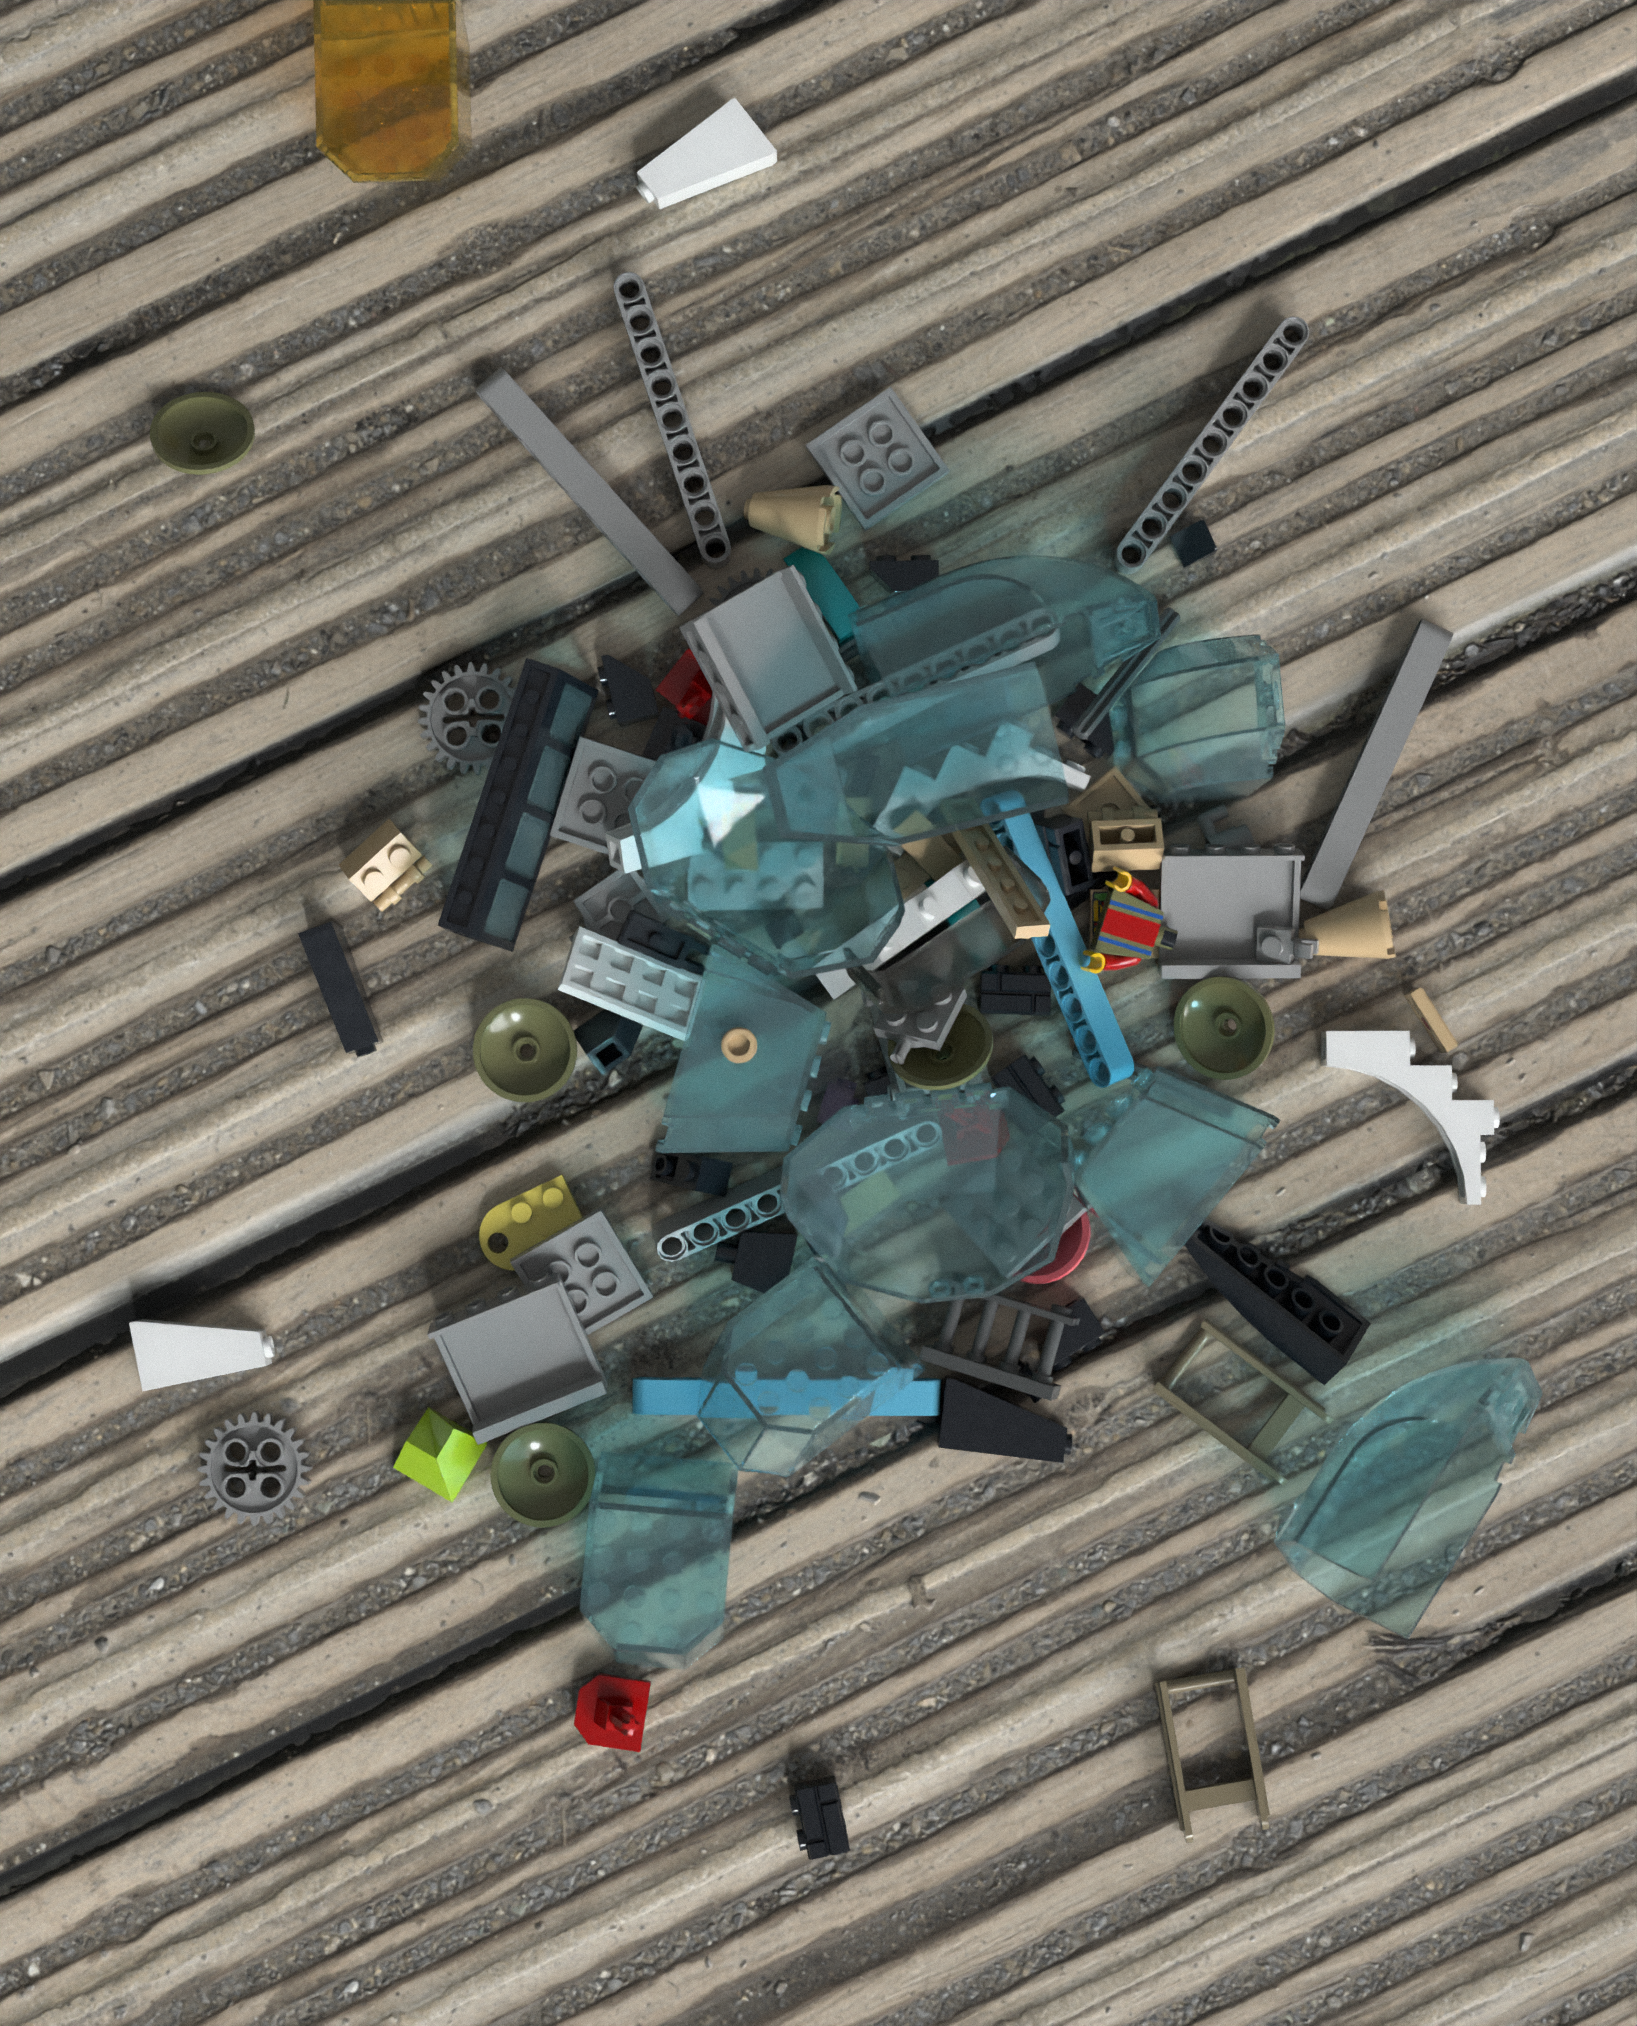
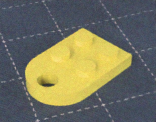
M560 1175L495 1206L486 1214L480 1226L479 1241L482 1251L489 1261L502 1269L514 1270L510 1263L511 1258L583 1217L564 1176ZM494 1233H502L508 1239V1247L502 1253L494 1252L490 1248L489 1240Z

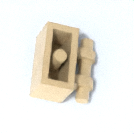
M1134 806L1132 810L1113 811L1112 807L1101 808V811L1087 812V823L1091 825L1088 847L1092 872L1115 871L1112 869L1114 866L1125 871L1157 870L1161 868L1164 841L1161 818H1158L1157 809H1144L1143 806Z
M390 819L383 823L339 864L347 878L371 902L373 901L381 912L392 903L396 905L402 899L400 895L413 883L419 884L425 878L423 874L433 866Z

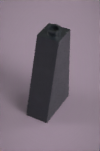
M331 921L298 933L345 1052L349 1054L356 1053L357 1058L376 1052L375 1045L383 1043V1039L343 927Z
M945 1375L937 1440L938 1448L1059 1463L1064 1462V1454H1071L1072 1434H1067L1068 1428L1064 1424L956 1377Z

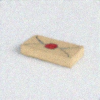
M1415 988L1404 995L1440 1053H1448L1458 1046L1454 1036L1423 988Z

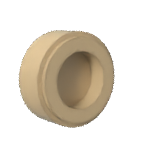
M735 1027L724 1034L721 1041V1049L724 1056L731 1062L745 1063L754 1057L757 1051V1040L750 1030L743 1027Z

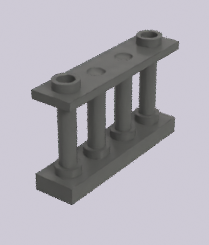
M953 1274L952 1279H941L940 1286L953 1289L939 1340L935 1341L934 1345L922 1346L919 1359L1050 1401L1058 1399L1061 1385L1052 1383L1053 1377L1050 1374L1064 1324L1070 1326L1079 1325L1080 1318L1071 1315L1072 1309L1057 1304H1052L1051 1309L983 1289L972 1285L974 1279L959 1274ZM969 1294L985 1299L972 1349L967 1351L966 1355L953 1352L955 1346L952 1345L965 1296ZM998 1304L1018 1309L1004 1361H1000L998 1366L986 1362L987 1356L984 1354ZM1031 1314L1051 1319L1037 1372L1033 1371L1032 1376L1020 1373V1366L1017 1364Z

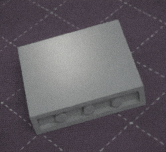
M794 565L772 573L679 627L745 752L763 748L771 743L770 739L843 695L858 690L854 682L855 677L852 670L844 663L838 651L839 646L835 637L828 632L822 620L823 616L819 606L812 601L806 589V581Z
M1252 843L1240 844L1239 849H1226V845L1206 844L1204 849H1191V846L1188 844H1172L1170 849H1164L1160 868L1159 910L1164 912L1161 926L1177 930L1178 935L1172 950L1159 947L1158 972L1161 979H1208L1216 976H1229L1238 979L1301 978V964L1298 961V957L1294 956V962L1291 964L1256 961L1257 927L1261 924L1295 928V938L1299 936L1301 861H1305L1303 852L1300 849H1295L1296 845L1289 843L1275 844L1274 849H1261V845Z
M549 1272L541 1273L530 1280V1284L517 1288L516 1285L506 1287L499 1291L498 1296L487 1301L484 1298L476 1299L465 1306V1310L455 1314L452 1311L444 1312L436 1316L432 1320L433 1322L430 1323L427 1335L429 1339L434 1337L474 1425L472 1433L478 1445L607 1394L608 1381L559 1272L552 1275Z

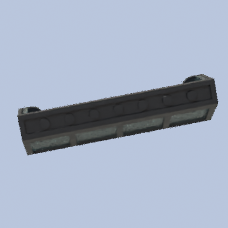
M526 658L437 926L449 932L504 950L514 951L551 839V829L580 736H585L599 690L559 668Z

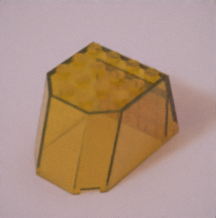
M313 0L317 149L353 183L370 185L439 183L472 149L470 46L461 0Z

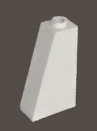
M734 97L637 172L639 182L637 190L648 204L653 201L659 209H662L772 166L777 162V150Z
M148 1319L129 1323L142 1391L264 1367L272 1364L271 1357L275 1356L273 1339L271 1336L267 1337L265 1329Z

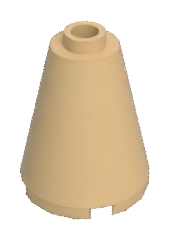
M823 485L755 492L751 499L748 498L745 502L744 518L748 519L750 527L817 553L828 555L831 554L836 544L830 542L832 533H839L842 496L835 494L840 488L839 486Z
M1384 890L1375 891L1304 921V928L1299 929V938L1319 940V953L1317 955L1379 959L1396 957Z

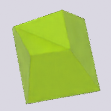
M428 1407L406 1440L393 1468L453 1503L487 1446L488 1441L478 1445L471 1431Z

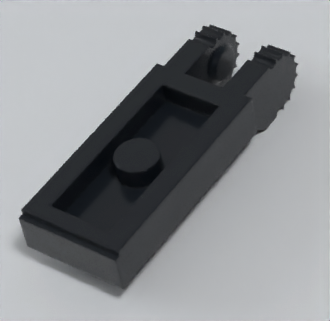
M630 909L616 939L617 943L675 968L681 969L682 967L702 976H705L708 968L698 961L686 958L690 948L706 956H714L717 950L710 944L695 939L691 934Z

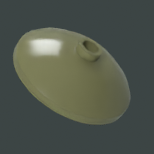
M195 392L173 399L157 412L150 426V441L156 456L168 467L187 474H212L234 466L248 454L255 439L254 422L248 409L236 399L215 392Z
M1216 976L1202 980L1187 990L1178 1003L1174 1016V1035L1177 1046L1185 1060L1203 1075L1220 1080H1232L1246 1076L1255 1071L1265 1061L1273 1045L1275 1027L1271 1009L1260 992L1243 980L1229 976ZM1229 1019H1233L1235 1021V1030H1232L1228 1026Z
M513 999L495 1007L480 1023L473 1041L474 1064L482 1081L497 1095L515 1102H536L555 1094L569 1080L577 1061V1040L571 1024L554 1006L536 999ZM526 1044H530L534 1049L533 1055L528 1058L524 1057L521 1053L522 1047Z
M964 1003L940 1051L926 1047L910 1048L904 1063L899 1064V1062L895 1063L890 1059V1055L897 1043L889 1039L888 1056L893 1070L906 1083L925 1090H945L970 1081L982 1071L992 1054L993 1035L987 1019L977 1009Z
M536 1422L513 1431L503 1440L494 1455L490 1477L494 1496L509 1516L522 1524L545 1528L563 1524L582 1511L594 1489L596 1468L589 1447L578 1434L557 1423ZM542 1465L549 1466L551 1474L547 1477L540 1475L539 1467Z

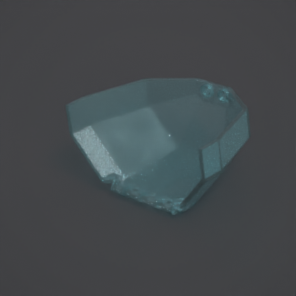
M711 738L660 755L628 806L646 888L652 892L654 901L660 904L658 908L678 921L682 918L688 921L686 926L709 940L712 937L718 940L716 945L737 958H747L748 965L766 976H769L771 973L774 976L785 975L790 979L874 963L901 924L905 907L891 851L839 797L781 760L754 751L745 752L741 747Z
M991 1082L965 1085V1093L960 1092L959 1086L945 1090H930V1097L925 1096L924 1090L895 1093V1101H891L889 1094L864 1097V1104L859 1106H843L783 1158L780 1195L788 1220L844 1283L921 1304L991 1297L1055 1260L1074 1190V1150L1068 1125L1011 1087L992 1089Z

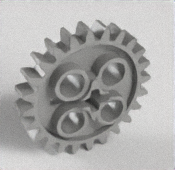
M469 662L467 672L464 673L458 665H455V676L451 677L447 672L443 671L442 676L445 682L440 684L432 680L431 683L436 689L435 693H423L430 702L429 705H419V709L426 713L427 717L418 719V723L422 726H428V729L423 731L420 736L422 739H432L426 747L429 752L439 749L435 758L438 762L443 761L447 757L449 758L447 768L450 770L457 763L460 764V772L464 775L467 773L469 766H473L477 776L480 775L482 766L485 765L488 770L490 769L499 741L493 744L486 743L484 741V733L490 727H498L502 732L516 687L510 689L513 682L511 676L506 677L502 681L500 680L502 671L499 668L495 669L490 675L488 665L483 663L479 672H476L472 662ZM488 693H496L500 698L498 705L493 709H485L482 706V699ZM453 695H462L465 698V704L459 711L448 709V701ZM474 711L480 717L505 715V719L502 721L478 720L476 727H472L469 721L444 723V719L449 717L471 718ZM456 729H464L467 733L465 742L458 746L450 744L451 733Z
M259 1411L252 1413L250 1421H248L244 1413L238 1415V1425L229 1418L225 1420L227 1431L217 1427L213 1431L218 1439L208 1438L205 1440L204 1443L211 1451H204L199 1454V1457L207 1461V1464L197 1468V1471L207 1473V1478L199 1482V1485H210L211 1490L204 1497L205 1499L212 1497L218 1499L213 1507L214 1510L222 1506L227 1508L224 1518L228 1519L234 1513H237L238 1524H242L247 1516H250L252 1526H256L259 1523L260 1516H263L266 1524H270L273 1522V1512L280 1519L286 1516L284 1505L291 1510L297 1507L293 1496L297 1498L305 1497L306 1493L299 1486L311 1483L309 1478L303 1476V1472L313 1469V1465L303 1463V1459L311 1455V1451L300 1450L299 1447L306 1439L300 1438L295 1440L293 1436L297 1431V1427L295 1426L286 1431L284 1429L285 1418L274 1424L273 1413H268L263 1421H261ZM233 1442H239L245 1447L246 1454L244 1459L239 1460L232 1456L230 1448ZM267 1442H275L280 1447L281 1454L278 1459L274 1460L266 1455L265 1446ZM256 1460V1465L259 1467L284 1465L286 1470H263L255 1476L253 1470L228 1472L225 1470V1466L246 1467ZM233 1477H239L245 1482L246 1489L244 1494L240 1495L232 1491L230 1482ZM267 1477H274L280 1482L281 1489L278 1494H271L266 1490L265 1480Z

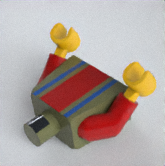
M1117 866L1112 868L1118 873L1117 879L1114 882L1107 880L1105 882L1109 888L1089 947L1093 951H1083V955L1090 956L1089 965L1087 967L1081 966L1083 971L1096 974L1101 971H1116L1135 966L1142 958H1150L1154 945L1172 950L1177 939V930L1161 926L1164 912L1158 909L1159 902L1157 897L1143 881L1131 876L1127 871Z

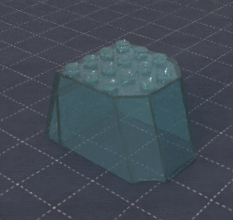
M711 944L662 1119V1124L668 1126L666 1138L658 1139L655 1151L660 1153L789 1151L790 1145L798 1146L803 1128L802 1125L797 1124L800 1111L807 1112L812 1091L806 1090L810 1077L817 1078L822 1060L821 1056L816 1055L818 1045L826 1046L832 1022L825 1021L827 1013L721 946ZM735 1027H743L750 1030L757 1040V1051L754 1057L745 1063L731 1062L724 1056L721 1049V1041L724 1034Z
M1160 1066L1151 1067L1150 1069L1142 1068L1130 1083L1133 1087L1125 1095H1117L1105 1109V1112L1108 1114L1106 1119L1101 1123L1095 1122L1082 1138L1087 1142L1079 1150L1072 1149L1060 1164L1064 1167L1060 1175L1087 1209L1089 1218L1124 1270L1133 1280L1147 1287H1150L1264 1148L1267 1142L1261 1137L1268 1126L1274 1130L1281 1121L1275 1115Z
M813 1256L726 1323L703 1365L696 1416L739 1471L790 1477L926 1371V1367L841 1261Z
M601 1451L589 1501L580 1612L585 1626L617 1664L686 1670L724 1638L739 1463Z

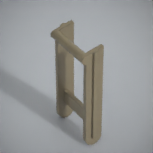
M1206 1318L1200 1325L1201 1328L1161 1381L1157 1382L1152 1391L1269 1480L1274 1478L1284 1486L1288 1480L1264 1463L1266 1458L1305 1407L1329 1425L1334 1419L1324 1412L1325 1408ZM1211 1336L1287 1393L1247 1448L1243 1447L1171 1392V1389Z
M1245 1667L1156 1682L1155 1688L1180 1831H1183L1186 1844L1193 1842L1189 1812L1255 1800L1261 1830L1269 1829L1268 1815L1270 1813ZM1235 1683L1251 1778L1185 1789L1169 1694Z

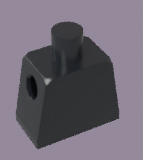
M743 1231L741 1232L739 1245L718 1242L714 1261L734 1265L732 1281L774 1298L784 1300L798 1234Z

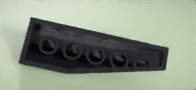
M1196 1212L1190 1216L1178 1233V1237L1196 1263L1232 1306L1269 1342L1325 1386L1348 1363L1371 1323L1318 1280L1307 1274L1302 1278L1290 1271V1265L1280 1259L1274 1262L1260 1254L1261 1249L1250 1242L1248 1244L1239 1243L1234 1240L1232 1232Z

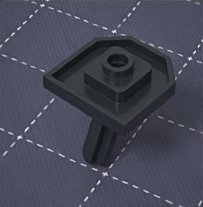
M663 706L642 754L645 757L680 768L676 786L696 756L707 725L687 717L681 719L678 717V712Z

